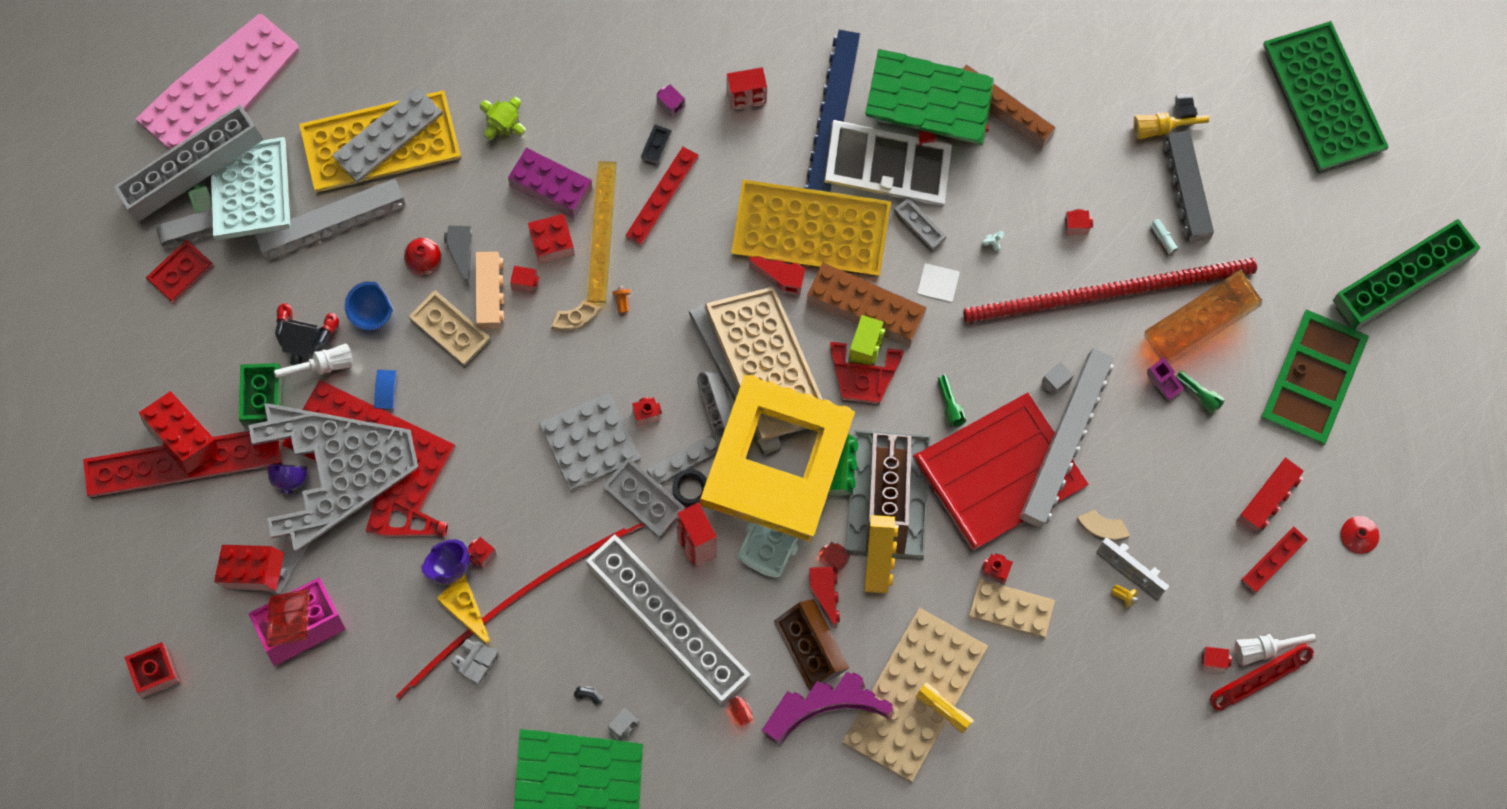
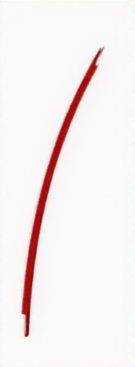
M639 523L627 530L623 528L542 574L482 617L484 626L539 585L597 551L614 535L620 539L644 527V523ZM467 629L423 668L396 695V698L400 701L411 689L410 685L415 688L445 658L463 644L466 639L470 638L473 633Z

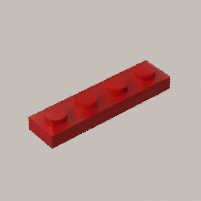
M1293 526L1240 581L1256 594L1308 539Z

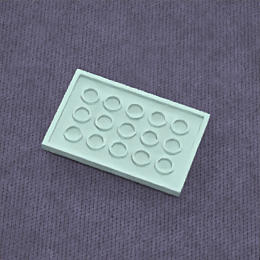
M284 137L261 141L211 174L213 236L215 241L291 228L286 141Z

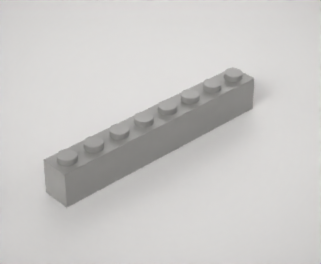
M395 178L290 219L291 228L259 233L255 234L265 260L274 259L281 253L286 251L292 252L302 245H310L317 239L330 237L332 233L345 231L355 224H363L370 218L381 217L391 210H399L406 203Z

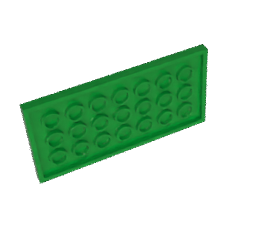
M1332 21L1264 41L1263 46L1319 171L1373 155L1389 148Z

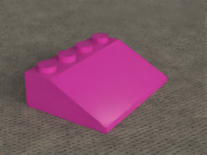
M320 577L248 613L262 645L274 666L346 630Z

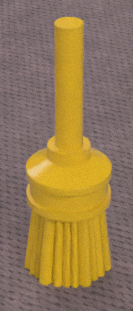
M1167 112L1163 114L1156 113L1155 115H1135L1133 128L1136 139L1139 140L1155 135H1168L1171 129H1175L1176 126L1209 123V116L1175 119L1174 117L1170 118Z

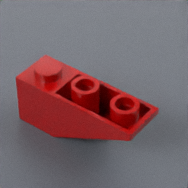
M760 256L749 258V267L783 292L801 294L805 267L797 263L786 264L780 260H765V258Z
M833 567L809 568L810 593L831 627L836 629L837 623L840 622V612L836 611L835 603H839L838 591H834V584H837V572L833 573Z

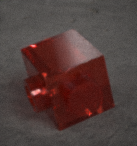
M831 541L828 546L825 544L819 551V562L826 567H833V572H837L838 575L848 563L850 555L845 552L846 549L841 544H834Z

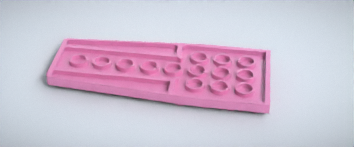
M258 14L177 79L136 118V121L166 148L171 150L236 106L241 105L246 111L296 55L299 47L297 43L265 16Z

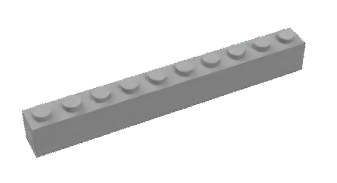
M1094 348L1088 353L1019 519L1038 528H1041L1045 523H1049L1052 517L1050 510L1056 506L1059 500L1057 496L1058 491L1062 490L1066 483L1064 479L1065 474H1069L1073 463H1071L1072 457H1076L1080 449L1077 445L1080 440L1084 439L1087 432L1085 426L1086 424L1089 425L1093 418L1092 409L1093 407L1096 408L1100 401V397H1098L1099 392H1103L1107 384L1105 378L1113 370L1114 365L1111 364L1114 359L1113 357Z

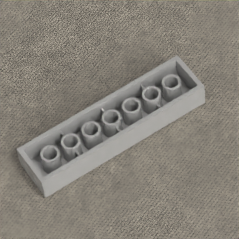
M238 105L115 185L114 189L126 209L138 223L263 141L264 138L243 107Z

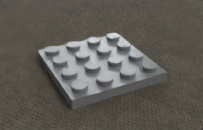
M610 392L539 422L570 491L614 473L628 457L634 463L641 461Z

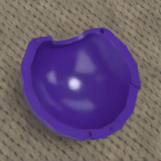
M456 539L446 540L433 546L423 565H421L422 573L431 582L442 585L452 584L461 579L467 571L470 561L469 552L462 541Z

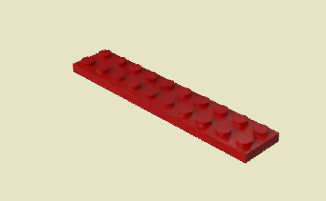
M250 431L215 436L213 438L216 441L219 452L188 474L163 446L83 459L87 496L91 498L268 467V465H283L280 442L278 440L253 446Z

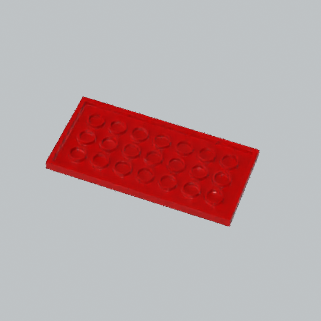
M320 379L302 409L411 430L419 469L381 495L397 499L418 511L424 505L456 447L455 444L380 408H374V405ZM285 439L282 446L294 452L292 439ZM315 452L300 455L317 463Z

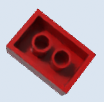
M222 544L214 583L226 589L277 591L284 553L273 546Z

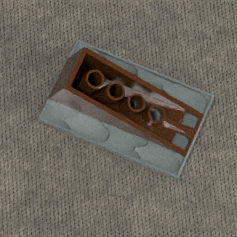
M854 430L853 437L858 442V451H856L857 468L854 477L856 486L853 495L849 497L846 554L867 555L871 515L895 517V525H898V536L893 539V541L897 542L896 553H892V557L924 560L928 482L912 456L930 447L931 436Z

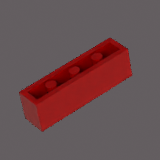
M1285 457L1237 520L1255 534L1259 529L1263 531L1269 524L1268 517L1270 515L1275 516L1281 507L1278 504L1282 500L1286 502L1292 494L1289 491L1292 486L1297 488L1303 480L1300 476L1304 470Z

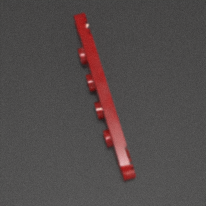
M1308 644L1298 645L1213 692L1209 699L1210 705L1217 711H1221L1231 704H1236L1296 671L1300 666L1311 662L1310 660L1314 656L1313 649ZM1303 651H1307L1306 655L1301 658ZM1219 697H1223V700L1217 704Z

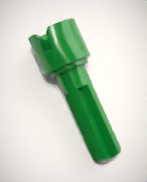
M1180 371L1176 375L1177 380L1201 399V405L1210 413L1215 414V409L1219 410L1224 404L1225 400L1213 390H1206L1186 372Z
M947 375L939 376L937 379L945 400L946 409L944 414L948 426L951 427L953 424L954 427H959L967 421L963 407L957 404Z

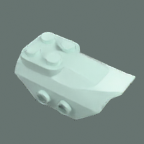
M749 522L745 531L748 534L740 549L738 558L745 565L765 576L780 577L790 556H795L799 549V545H797L799 538Z

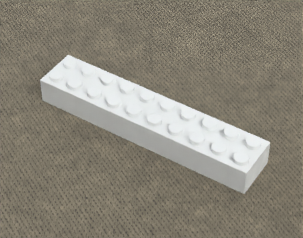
M616 535L611 537L586 560L587 567L721 707L750 680L751 674Z

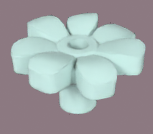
M1003 231L997 232L993 236L991 234L986 236L982 244L984 246L992 245L994 251L999 250L1001 246L998 241L1003 238Z

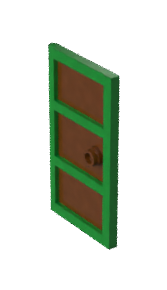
M1306 309L1261 419L1321 445H1326L1369 336Z

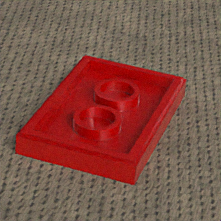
M186 239L145 278L173 304L214 265Z

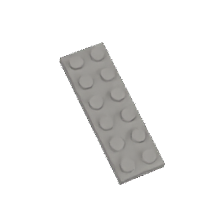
M417 87L332 156L354 181L359 183L441 117L443 113Z

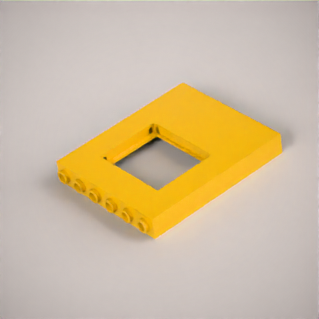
M744 374L703 490L700 506L812 543L855 411L847 406H838L829 400H820L811 394H802L796 392L793 388H784L778 386L775 382H766L760 380L757 376ZM761 413L818 432L803 478L745 459Z

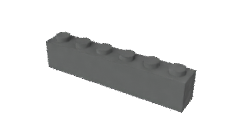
M1190 131L1169 133L1164 141V150L1168 152L1169 156L1167 159L1169 169L1172 168L1173 174L1171 179L1172 184L1176 186L1177 190L1175 192L1176 201L1180 203L1181 207L1179 209L1180 218L1184 220L1185 224L1183 226L1184 235L1188 237L1189 242L1209 240L1214 230Z

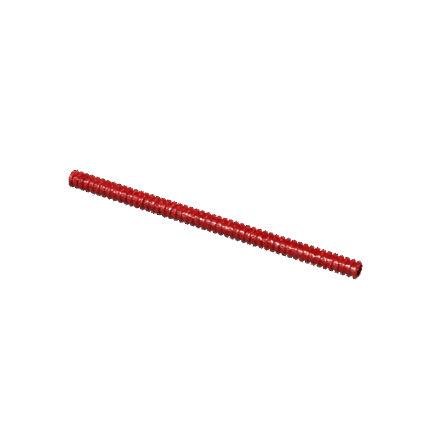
M1251 257L1250 259L1245 258L1244 261L1242 259L1238 260V262L1236 260L1233 262L1228 261L1227 264L1225 262L1221 263V265L1219 263L1216 265L1211 264L1210 267L1208 265H1205L1204 268L1200 266L1198 269L1194 267L1193 270L1191 268H1188L1187 271L1183 269L1181 272L1177 270L1176 273L1174 271H1171L1170 274L1165 272L1164 275L1160 273L1159 276L1154 274L1153 277L1148 275L1147 278L1145 276L1141 279L1137 277L1136 280L1134 278H1131L1130 281L1125 279L1124 282L1120 280L1119 283L1117 281H1114L1113 284L1108 282L1107 285L1103 283L1102 286L1097 284L1096 287L1091 285L1090 288L1085 286L1084 289L1080 287L1079 290L1074 288L1073 291L1068 289L1067 292L1065 290L1061 293L1057 291L1056 294L1054 292H1051L1050 295L1045 293L1044 296L1040 294L1039 297L1034 295L1033 298L1028 296L1027 299L1025 297L1021 300L1017 298L1016 301L1011 299L1010 302L1005 300L1004 303L1002 301L998 304L994 302L993 305L988 303L987 306L984 304L981 307L977 305L975 308L971 306L970 309L964 308L963 315L965 322L970 324V322L976 323V321H987V319H999L1000 316L1001 318L1005 316L1010 317V315L1016 316L1017 313L1022 315L1023 312L1027 314L1028 312L1033 313V311L1039 312L1040 309L1041 311H1045L1046 308L1047 310L1051 308L1056 309L1057 306L1059 308H1062L1063 305L1064 307H1068V305L1073 306L1074 303L1079 305L1080 302L1082 304H1085L1086 301L1091 303V301L1096 302L1097 299L1099 301H1102L1103 298L1108 300V298L1113 299L1114 296L1116 298H1119L1120 295L1125 297L1126 294L1131 296V293L1136 295L1137 292L1139 294H1142L1143 291L1148 293V291L1153 292L1154 289L1156 291H1159L1160 288L1165 290V288L1170 289L1171 286L1173 288H1176L1177 285L1182 287L1183 284L1188 286V283L1190 285H1193L1194 282L1199 284L1200 281L1205 283V280L1210 282L1211 279L1216 281L1217 278L1222 280V278L1227 279L1228 276L1230 278H1233L1234 275L1235 277L1239 275L1244 276L1245 273L1247 275H1250L1251 272L1256 274L1257 262Z

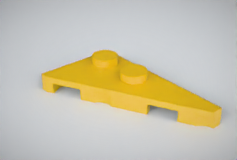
M464 574L461 579L452 583L436 599L440 605L487 645L490 642L488 633Z

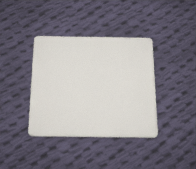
M925 263L918 294L953 302L960 272Z

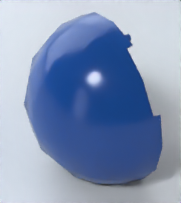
M365 281L355 285L349 291L345 299L344 310L348 320L354 326L362 330H374L382 327L390 319L393 313V306L377 282Z

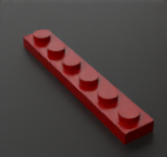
M682 146L626 233L627 239L640 246L644 244L696 163L699 154Z

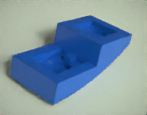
M377 370L374 408L394 409L397 370Z

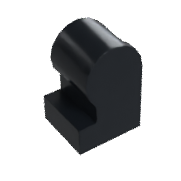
M1192 94L1175 96L1178 119L1197 117L1198 112L1194 106Z

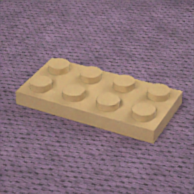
M436 290L409 315V319L463 366H466L491 340L484 331Z
M979 579L969 617L1045 639L1055 600Z

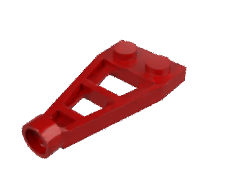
M379 495L374 500L365 531L366 533L382 537L438 536L445 538L448 531V523L438 521L397 499ZM394 511H399L407 516L406 524L403 527H391L389 525ZM414 517L426 522L423 530L410 529Z

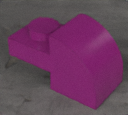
M1163 357L1147 369V375L1152 385L1157 386L1167 401H1169L1184 388L1174 376L1175 371Z

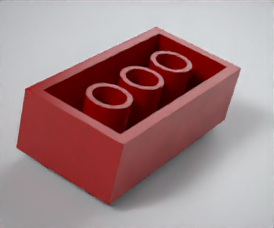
M171 391L138 412L144 426L187 474L219 452L215 439Z
M699 502L678 512V520H676L677 540L681 547L685 546L687 552L685 555L689 563H694L697 568L717 558V536Z

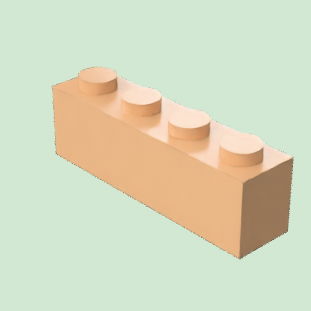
M499 251L476 252V324L480 329H501V322H504V311H501V305L504 304V293H500V287H504L503 275L500 276V269H504L503 258L499 256Z

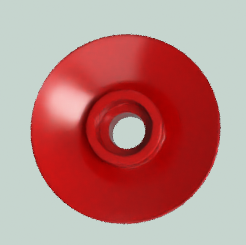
M1362 516L1348 519L1343 524L1340 532L1344 546L1356 554L1371 552L1378 545L1380 538L1379 530L1375 523ZM1359 530H1362L1365 536H1361Z

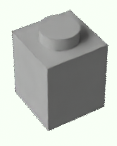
M1060 362L1044 375L1042 380L1043 387L1048 392L1056 395L1072 381L1074 375Z

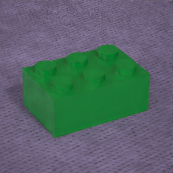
M279 363L240 364L239 421L242 426L268 421L264 404L282 406V377L275 378L274 375L275 370L281 369Z

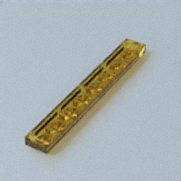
M598 161L587 302L589 303L607 302L617 162Z

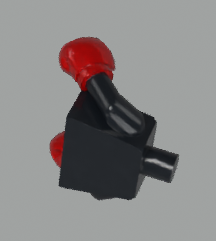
M288 303L279 305L276 310L277 326L275 336L282 347V352L291 354L290 364L292 365L302 364L303 357H310L314 352H318L325 345L329 336L339 327V318L334 313H329L325 316L322 327L316 324L293 320L292 307Z

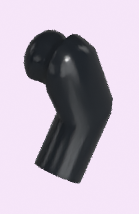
M580 685L574 691L576 699L580 700L583 697H588L595 706L600 705L604 701L593 687Z

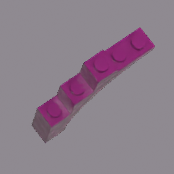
M846 672L834 691V688L828 683L823 682L821 684L818 681L805 700L800 694L796 692L792 694L787 691L761 731L766 738L781 746L786 738L801 724L829 711L842 709L864 710L876 713L891 720L895 713L893 705L885 699L879 700L868 689L864 691L865 684L860 675L854 672L853 674Z

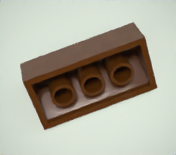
M814 599L797 603L774 620L809 690L813 688L817 681L821 684L823 682L826 683L849 669Z

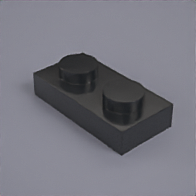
M654 124L641 154V159L659 165L672 130Z

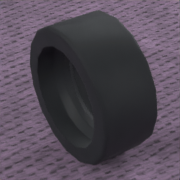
M696 469L681 471L673 481L672 491L674 498L686 508L698 502L700 504L707 477ZM695 478L701 483L702 492L697 498L687 499L681 495L679 486L684 479Z

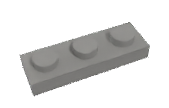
M909 198L894 209V212L931 250H934L946 239V235Z

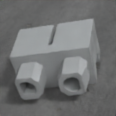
M466 639L461 649L467 652L468 656L466 659H463L456 655L451 664L462 677L480 688L500 655L498 651L483 645L478 640L475 643Z

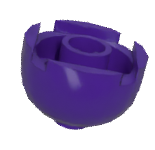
M268 465L270 484L274 488L281 489L280 493H292V490L303 486L306 480L307 466Z

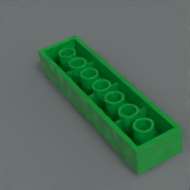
M1457 219L1338 292L1333 302L1352 328L1357 330L1475 257L1481 247L1461 221Z

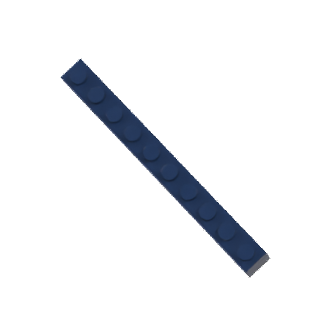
M839 29L838 35L833 38L832 46L835 47V51L830 53L829 63H832V66L827 69L826 79H829L828 85L824 84L823 95L826 97L825 101H821L819 112L823 113L822 118L818 117L816 128L819 129V133L814 135L813 145H816V149L811 151L810 162H813L812 168L808 167L806 178L810 180L809 185L805 184V189L831 192L832 184L824 183L832 122L833 120L844 122L860 33ZM840 129V132H839V139H838V146H837L836 161H837L838 150H839V145H840V140H841V135H842V129Z

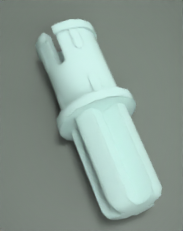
M1160 219L1152 221L1150 226L1158 237L1157 241L1162 243L1167 254L1170 255L1176 252L1178 247L1170 237L1171 233L1167 232Z

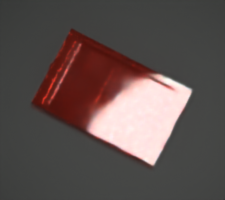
M309 588L270 597L267 626L269 647L308 639Z

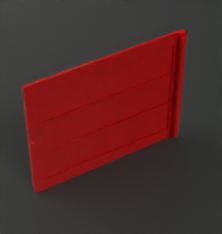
M1027 392L921 452L914 454L912 457L970 549L975 550L1024 522L1019 517L1055 432ZM1073 459L1071 460L1073 466L1069 474L1066 473L1064 477L1066 483L1063 489L1058 491V502L1089 485Z

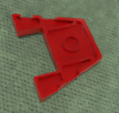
M830 341V350L841 399L880 404L904 355V350L887 348L885 367L845 362L847 343Z

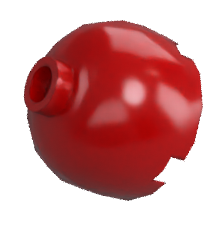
M414 239L404 250L406 267L412 274L417 276L433 274L442 263L441 251L438 245L431 239Z

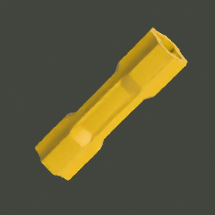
M925 683L915 696L926 706L931 707L948 720L950 725L961 734L973 722L971 717L962 710L955 708L928 683Z

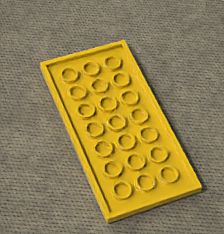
M444 90L426 94L442 111L443 115L360 182L461 159ZM399 101L299 124L315 193L356 184L354 179L337 163L332 155Z
M742 179L731 254L748 257L760 256L768 260H780L782 262L821 267L822 263H826L842 271L880 276L891 201Z

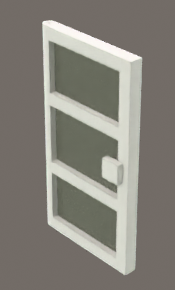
M833 120L824 183L944 206L952 144L935 141L923 143L922 146H919V137Z

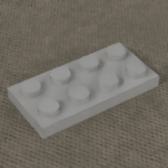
M629 457L603 485L607 491L660 538L677 520V513L686 509Z

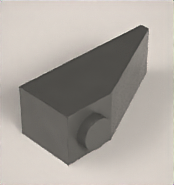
M448 226V232H444V244L448 245L449 252L465 285L469 286L472 246L471 226Z

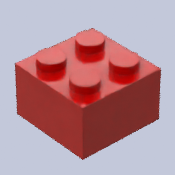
M763 67L727 73L726 90L730 109H743L746 106H761L767 103V83Z
M564 214L528 223L538 265L575 256L574 246Z
M163 642L124 657L135 690L141 698L180 683L169 651Z

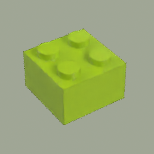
M861 315L850 348L848 362L865 365L876 363L878 351L882 345L886 330L883 329L882 321Z

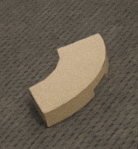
M582 300L580 305L573 310H558L551 329L556 331L580 329L597 316L600 306Z
M1095 509L1077 517L1081 526L1093 536L1095 535L1103 539L1107 537L1112 541L1122 540L1130 536L1121 518L1116 520L1106 519L1100 516Z

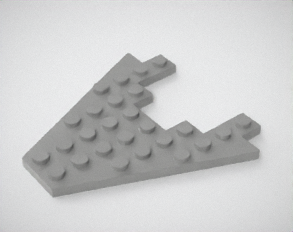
M268 403L264 404L268 421L248 425L253 446L291 438L295 456L315 452L321 487L302 491L306 510L267 518L271 539L291 535L294 552L299 551L419 469L411 430Z

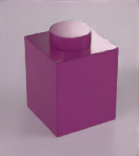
M671 84L667 87H662L657 92V104L671 117L685 107V98Z

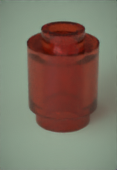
M738 695L729 700L730 704L727 707L740 727L754 720L752 716L754 713L745 697L740 698Z

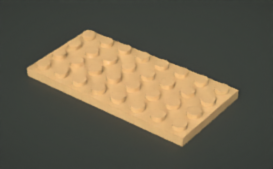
M774 286L705 304L704 308L738 389H740L744 374L748 376L754 375L760 380L772 381L778 386L790 387L795 389L796 392L811 394L815 398L823 400ZM761 413L756 432L760 441L806 428Z
M919 607L872 689L876 698L881 701L885 699L893 705L895 714L889 720L876 713L860 710L842 744L912 783L947 721L934 709L915 697L925 683H928L938 691L940 696L955 707L986 652L988 645Z

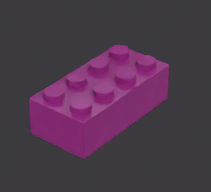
M527 147L508 176L510 187L575 219L592 190L591 179Z

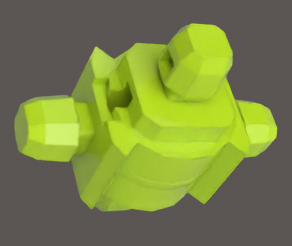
M513 97L509 102L503 101L500 103L497 100L493 106L489 101H482L480 109L486 114L487 129L484 131V137L487 140H493L496 135L502 136L505 134L508 137L512 131L513 134L519 137L523 136L526 130L519 123L518 108L521 106V100L518 97Z

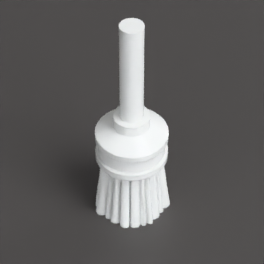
M346 343L327 351L325 349L320 352L316 351L308 362L275 370L274 375L275 378L306 370L316 371L319 375H323V373H331V370L352 368L353 359L351 351Z
M1268 634L1263 637L1258 636L1257 639L1236 640L1234 647L1239 664L1244 666L1259 660L1275 659L1276 653L1281 651L1282 648L1316 642V637L1312 634L1279 641L1278 639L1274 640Z

